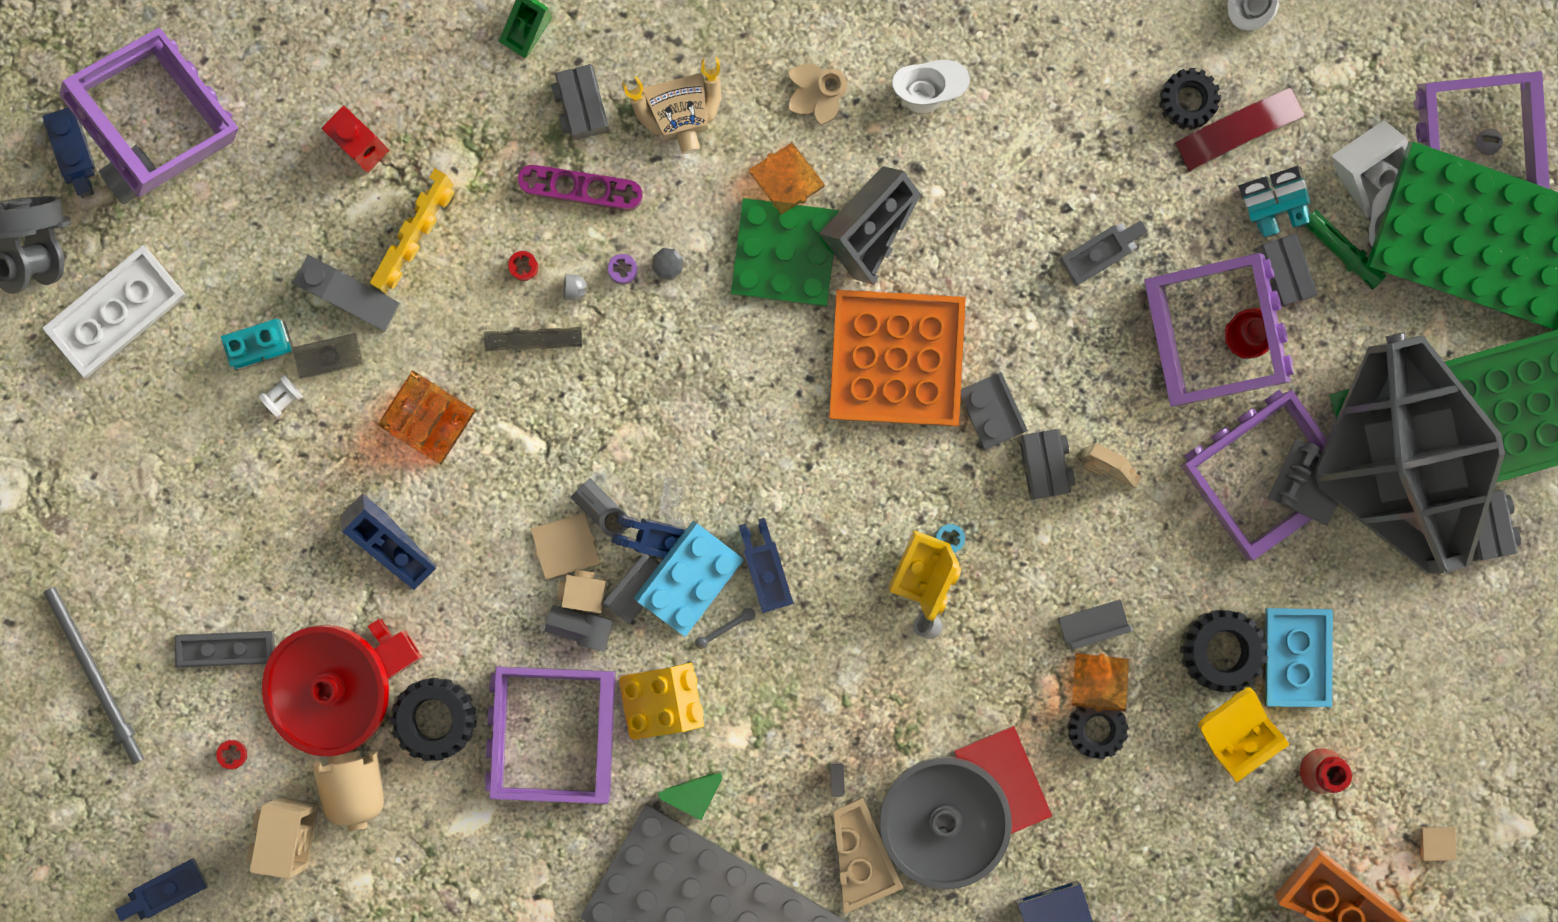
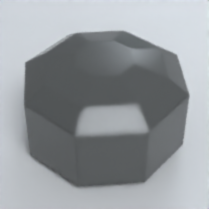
M662 248L653 255L652 269L660 279L673 280L682 273L684 260L676 249Z

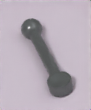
M746 608L743 610L742 615L706 637H698L695 641L696 647L698 649H705L708 642L745 620H753L755 611L752 608Z

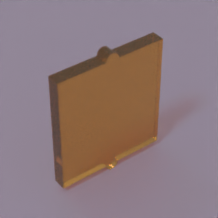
M793 142L774 154L768 153L765 160L749 169L750 175L781 215L799 203L805 204L808 197L825 187L823 181Z
M1076 653L1072 706L1095 708L1098 712L1102 709L1126 712L1129 659L1108 657L1104 653L1099 655Z

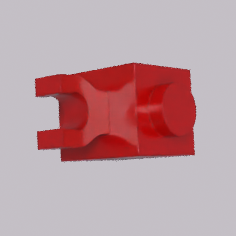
M377 619L368 625V628L380 644L374 650L383 663L388 679L393 678L423 658L406 630L392 636L383 619Z

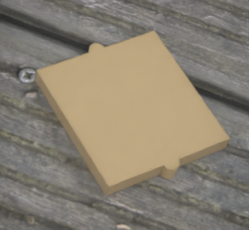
M586 513L531 528L537 549L535 556L539 557L545 580L600 564L594 544L596 537L591 534Z

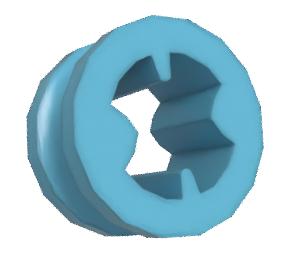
M955 524L942 526L937 531L936 538L944 541L945 539H941L943 532L950 533L955 530L959 535L956 537V539H959V543L957 546L950 544L953 552L959 551L965 543L964 531Z

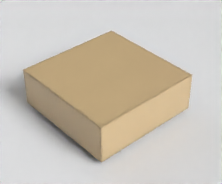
M1420 827L1421 860H1457L1455 827Z

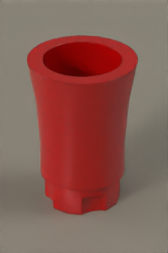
M1319 748L1312 750L1301 762V780L1309 790L1315 793H1338L1348 788L1352 782L1353 774L1349 764L1330 749ZM1330 768L1333 770L1331 778L1327 776V771Z

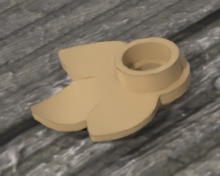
M803 64L791 69L788 75L799 88L795 90L790 99L789 110L801 115L814 112L816 120L820 125L834 119L839 111V99L845 94L847 89V80L843 73L836 69L822 70L815 64ZM829 80L835 81L837 84V88L833 91L825 88V83Z

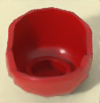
M1244 309L1238 312L1226 325L1224 330L1225 344L1232 354L1242 359L1260 357L1270 350L1261 309Z

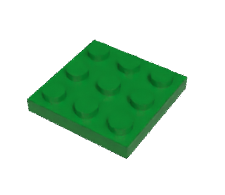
M743 198L731 295L827 307L834 253L819 233L839 213V210Z

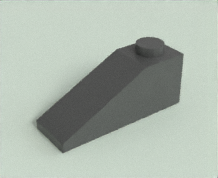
M307 255L293 282L299 288L385 332L400 305L396 300L310 255Z

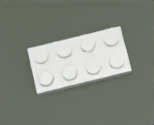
M142 245L45 325L43 329L83 378H88L187 295L147 247Z

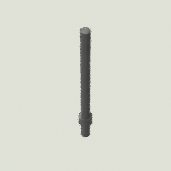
M56 587L47 589L43 593L114 728L112 733L117 743H122L133 765L141 762L145 758L133 737L136 734L131 724H126Z

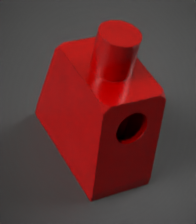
M344 105L321 128L367 173L390 151ZM373 146L372 150L367 155L363 156L366 150Z

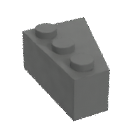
M882 166L819 234L853 279L875 285L879 277L876 273L884 257L889 258L893 250L890 246L898 230L902 231L921 194L905 171Z

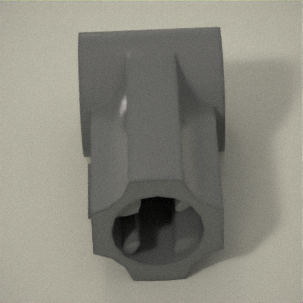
M591 478L583 483L570 497L606 535L613 537V534L624 535L629 528L624 526L616 532L608 530L606 519L609 515L613 513L628 515Z
M552 605L544 632L577 641L578 645L593 650L605 652L614 621L594 614L586 613L585 615L571 609Z

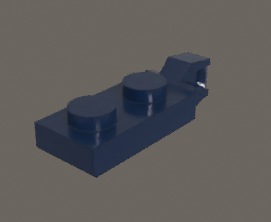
M68 107L42 116L61 175L66 184L73 183L77 196H81V198L93 195L94 191L89 177L95 175L94 169L96 167L81 123Z
M192 858L132 889L133 891L128 893L131 902L115 909L120 921L136 913L140 920L148 919L209 886L195 859Z

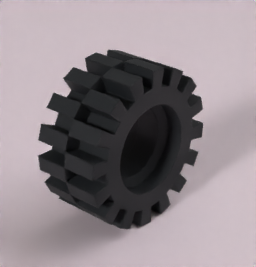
M1189 68L1186 71L1185 69L1179 70L1178 73L1173 74L1168 79L1160 92L1159 97H1161L1159 106L1164 111L1162 115L1164 118L1168 117L1170 119L1169 123L1171 125H1179V129L1184 130L1188 127L1189 130H1192L1198 126L1205 125L1219 108L1218 103L1221 101V95H1218L1219 85H1215L1213 83L1215 80L1213 76L1207 77L1205 75L1206 71L1202 69L1200 72L1195 71L1196 68ZM1192 87L1198 90L1202 97L1201 106L1193 111L1183 109L1178 102V93L1181 89Z
M1100 699L1087 700L1085 703L1075 707L1076 710L1074 712H1071L1069 716L1070 721L1067 723L1068 737L1073 747L1083 755L1093 759H1105V757L1116 755L1115 752L1124 747L1123 743L1127 741L1128 735L1126 734L1129 727L1125 720L1127 718L1116 705ZM1095 716L1104 717L1110 725L1108 737L1100 742L1090 740L1085 732L1087 722Z

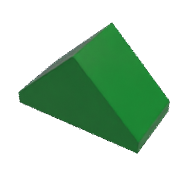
M515 0L498 42L526 58L552 20L549 8L537 0Z
M717 771L659 790L658 795L660 800L702 820L723 779L721 771Z

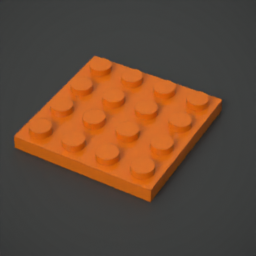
M836 289L829 419L958 427L966 297Z

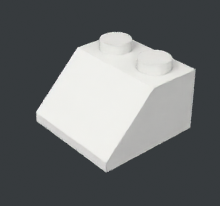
M1385 120L1331 156L1339 179L1368 219L1371 217L1373 203L1378 192L1384 186L1395 182L1408 144L1407 138Z

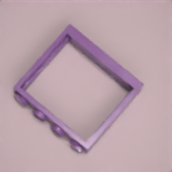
M160 27L66 78L61 84L59 93L61 99L138 198L231 144L239 129L232 120L233 115L229 111H225L219 104L214 90L210 86H205L198 77L195 66L190 61L184 59L178 51L175 40L170 41ZM154 54L212 128L215 135L149 172L90 97L87 90Z
M1542 71L1417 84V91H1415L1416 100L1413 102L1415 109L1419 110L1420 123L1416 124L1418 143L1440 150L1436 92L1520 83L1526 181L1550 189Z
M1256 253L1144 279L1170 406L1177 407L1291 382L1290 375L1294 374L1293 361L1290 355L1285 356L1283 343L1288 342L1287 332L1284 323L1279 324L1276 311L1281 310L1280 299L1277 291L1272 292L1270 279L1274 278V270L1271 267L1270 259L1265 260L1264 254ZM1252 266L1275 374L1187 393L1165 286Z
M1280 389L1264 399L1267 404L1258 412L1254 408L1245 412L1237 418L1240 422L1238 426L1232 430H1229L1226 426L1211 436L1214 441L1205 449L1201 445L1195 447L1184 455L1187 461L1180 465L1247 561L1255 560L1312 519L1295 511L1249 543L1197 469V466L1283 406L1306 439L1320 447L1319 450L1323 451L1327 439L1293 390L1282 393Z
M496 667V673H491L489 692L495 693L494 706H489L488 725H493V739L488 738L486 744V758H492L491 771H486L485 791H490V799L608 804L610 802L616 671ZM508 677L600 681L595 791L503 787Z

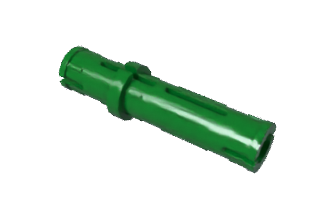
M1317 209L1310 214V223L1303 226L1311 231L1346 265L1344 268L1348 272L1352 270L1371 290L1376 288L1387 275L1384 272L1366 267L1368 261L1367 253L1363 249L1360 251Z

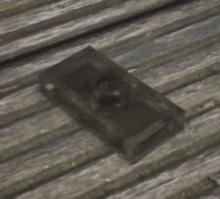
M357 333L292 347L298 376L301 380L364 365Z

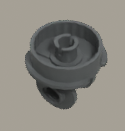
M38 196L0 201V288L9 294L22 292L27 288L31 277L43 285H50L61 279L65 265L64 256L55 238L54 228H63L71 225V218L63 216L60 197ZM22 236L26 238L24 246H21L20 237Z

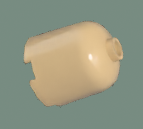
M359 750L350 751L337 756H328V764L321 766L320 761H315L312 764L322 811L329 822L338 826H347L348 831H355L368 827L367 821L376 818L381 813L384 806V791L379 757L376 750H369V756L361 757Z

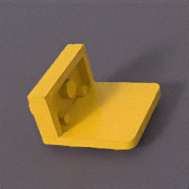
M914 530L888 586L890 592L919 602L926 619L934 621L937 614L941 615L947 604L946 594L950 585L954 586L960 576L961 568L950 544Z
M692 663L623 675L619 678L627 729L631 739L636 740L668 735L704 727L703 709L700 705L697 691V676Z
M1250 687L1234 694L1231 699L1214 711L1206 714L1198 723V727L1215 759L1236 783L1289 746L1285 736L1267 717L1256 693Z

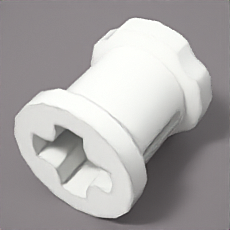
M285 375L280 377L281 382L268 393H261L259 395L264 405L277 418L282 415L281 411L295 399L300 400L303 397L296 386ZM283 392H287L281 399L275 401Z

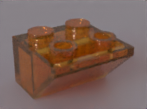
M412 370L377 425L442 465L476 410Z

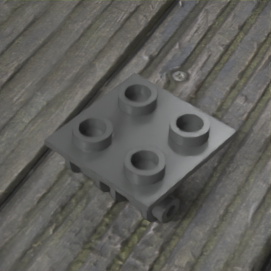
M1295 439L1268 498L1328 526L1337 503L1318 489L1314 469L1322 451L1315 444L1310 442L1306 444Z

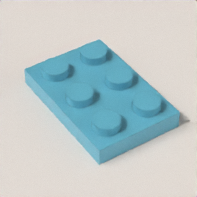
M692 521L635 595L634 599L686 637L744 559L695 521Z
M1265 608V642L1268 643V649H1265V656H1268L1267 663H1265V706L1332 707L1333 609Z

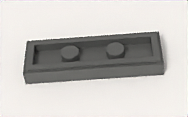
M274 631L175 635V668L266 664L275 649Z

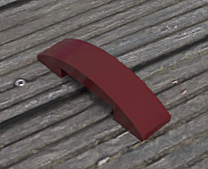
M1288 88L1175 142V145L1188 172L1248 142L1285 127L1305 117L1292 89Z

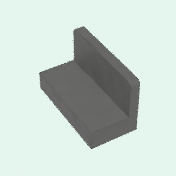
M643 554L602 604L630 624L644 607L634 597L659 564L647 554Z
M1121 599L1057 618L1066 649L1069 650L1133 631L1132 625L1127 622Z

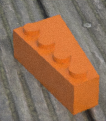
M1314 846L1274 895L1279 905L1304 914L1305 917L1316 922H1412L1316 846Z

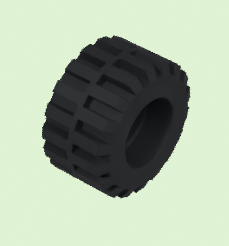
M1214 610L1198 616V620L1192 621L1188 627L1190 629L1188 632H1184L1182 637L1184 644L1180 646V653H1183L1184 657L1181 661L1183 666L1188 669L1187 674L1195 679L1197 684L1210 690L1230 693V691L1237 692L1243 690V687L1246 685L1251 686L1256 682L1254 678L1262 675L1264 671L1261 669L1262 665L1267 663L1268 656H1265V649H1268V643L1263 641L1262 637L1265 634L1262 629L1256 627L1257 623L1253 619L1247 618L1245 614L1240 612ZM1222 631L1234 634L1241 646L1240 658L1237 664L1229 670L1214 668L1207 657L1208 642L1216 633Z
M429 678L409 685L405 691L398 695V700L393 704L391 710L394 712L393 717L390 718V725L394 727L392 734L394 739L397 738L399 740V747L402 750L406 749L410 752L409 755L414 758H422V761L443 760L461 751L467 742L471 740L473 729L476 728L477 720H475L476 707H473L471 700H473L471 696L463 691L464 688L461 685H456L449 679ZM439 700L451 712V729L441 738H429L422 734L417 727L416 713L419 706L425 701Z

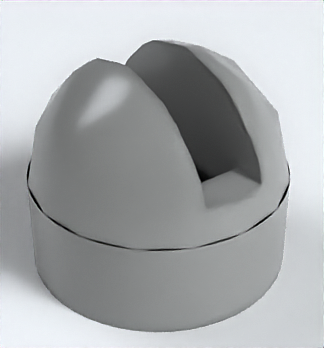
M1485 129L1476 138L1477 149L1485 155L1497 153L1503 145V137L1495 129ZM1483 137L1497 139L1498 144L1485 142Z
M565 274L563 286L564 300H579L585 295L587 284L581 276Z
M923 612L916 617L914 622L915 633L925 639H935L943 629V624L938 616H936L934 621L926 619Z

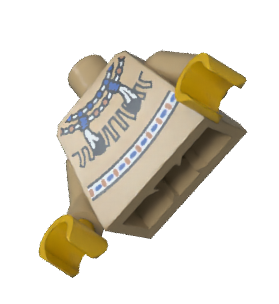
M715 57L716 66L713 69H707L704 64V58L701 60L702 73L644 88L640 79L634 76L637 86L633 90H628L624 81L621 84L625 94L630 97V103L638 121L652 134L662 135L664 141L677 138L681 154H689L700 150L696 133L708 130V123L716 117L721 101L720 78L718 76L720 61L717 57Z

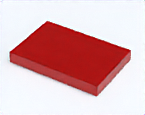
M1014 725L954 750L957 758H962L979 765L999 783L1010 807L1012 819L1011 834L1053 817Z

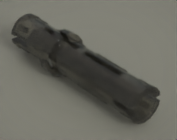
M513 327V330L484 331L485 352L514 350V353H521V350L583 348L582 327L520 330V327Z

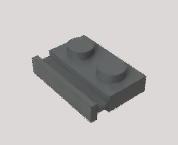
M1002 372L961 389V400L984 450L1028 431Z

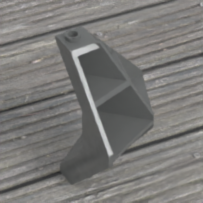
M1405 332L1385 336L1386 343L1368 347L1315 466L1314 471L1318 489L1424 573H1446L1470 566L1505 456L1501 433L1423 335L1406 338Z

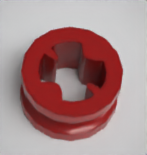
M518 251L510 257L508 269L515 279L528 281L537 274L538 262L530 252ZM523 258L530 259L528 264L531 270L527 274L525 271H523L522 275L518 274V267L515 265L518 259L523 261Z
M227 740L217 749V761L223 768L237 769L246 762L247 749L240 741ZM231 745L238 748L236 752H241L240 759H234L233 764L227 763L228 757L224 758L223 754L224 750L231 749Z

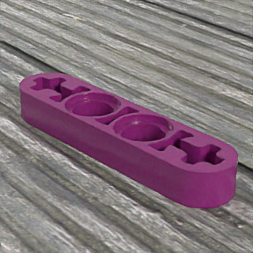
M540 165L525 166L518 175L520 188L531 196L632 211L638 208L643 200V192L640 185L628 179ZM532 172H536L539 179L548 180L547 174H553L550 180L551 191L546 192V184L536 183L534 188H529L528 182L524 181L525 177H531ZM569 177L573 180L574 187L570 193L561 194L556 190V182L559 178ZM593 182H601L605 185L606 192L603 197L593 199L587 193L588 186ZM610 184H617L615 187L617 192H626L627 187H632L633 193L637 195V198H632L630 203L626 204L622 196L614 195V202H609L608 200L611 196Z

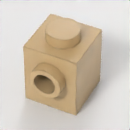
M575 570L574 576L567 575L566 581L560 580L557 600H562L563 608L603 613L604 605L602 603L605 600L607 581L594 579L595 572Z

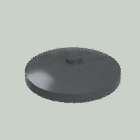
M941 756L928 758L913 764L895 779L882 804L880 831L884 847L890 859L907 877L927 887L956 889L981 880L999 864L1007 850L1011 837V812L1003 789L985 769L962 758Z

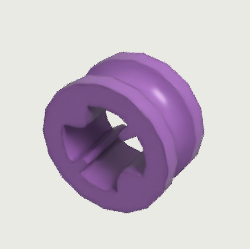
M618 254L611 258L608 263V272L616 283L627 284L635 279L637 265L631 256ZM622 260L625 261L627 266H632L631 273L627 271L628 276L624 278L620 277L619 272H614V266L619 267L617 262Z

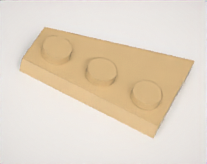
M1098 443L1085 447L1078 459L1085 463L1083 468L1097 476L1107 474L1135 489L1141 479V476L1136 474L1137 471L1131 468L1132 465L1125 457Z
M859 798L835 809L833 814L844 914H847L903 889L904 885L884 847L882 836L865 798Z

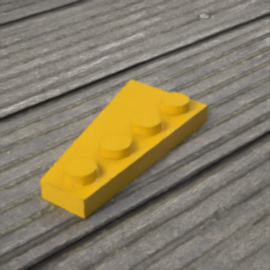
M434 168L429 177L435 181L431 189H427L425 192L422 191L415 202V212H417L415 217H409L405 220L399 230L397 239L400 240L398 247L394 244L390 246L370 281V284L384 293L387 292L388 288L394 289L402 277L400 272L406 260L411 262L420 248L417 243L423 233L428 235L437 221V218L434 216L440 206L445 208L453 197L454 191L451 189L454 184L446 174Z

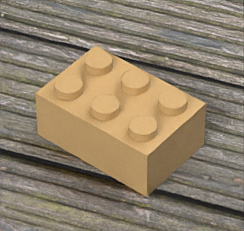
M280 797L263 804L261 810L257 809L253 819V829L257 830L255 843H250L247 852V863H251L250 872L290 879L307 869L319 804Z

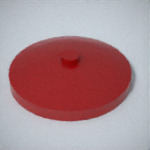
M315 625L287 636L271 653L263 673L262 698L271 724L286 742L296 749L311 755L337 756L358 748L376 733L387 711L389 684L380 657L365 639L353 631L340 626Z

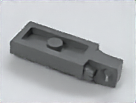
M1141 220L1127 229L1122 223L1117 226L1114 225L1064 255L1059 261L1075 287L1131 254L1137 248L1134 240L1144 235L1147 229Z

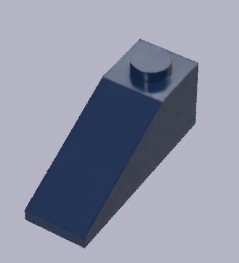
M363 493L340 515L342 532L413 590L436 569V565L394 520Z

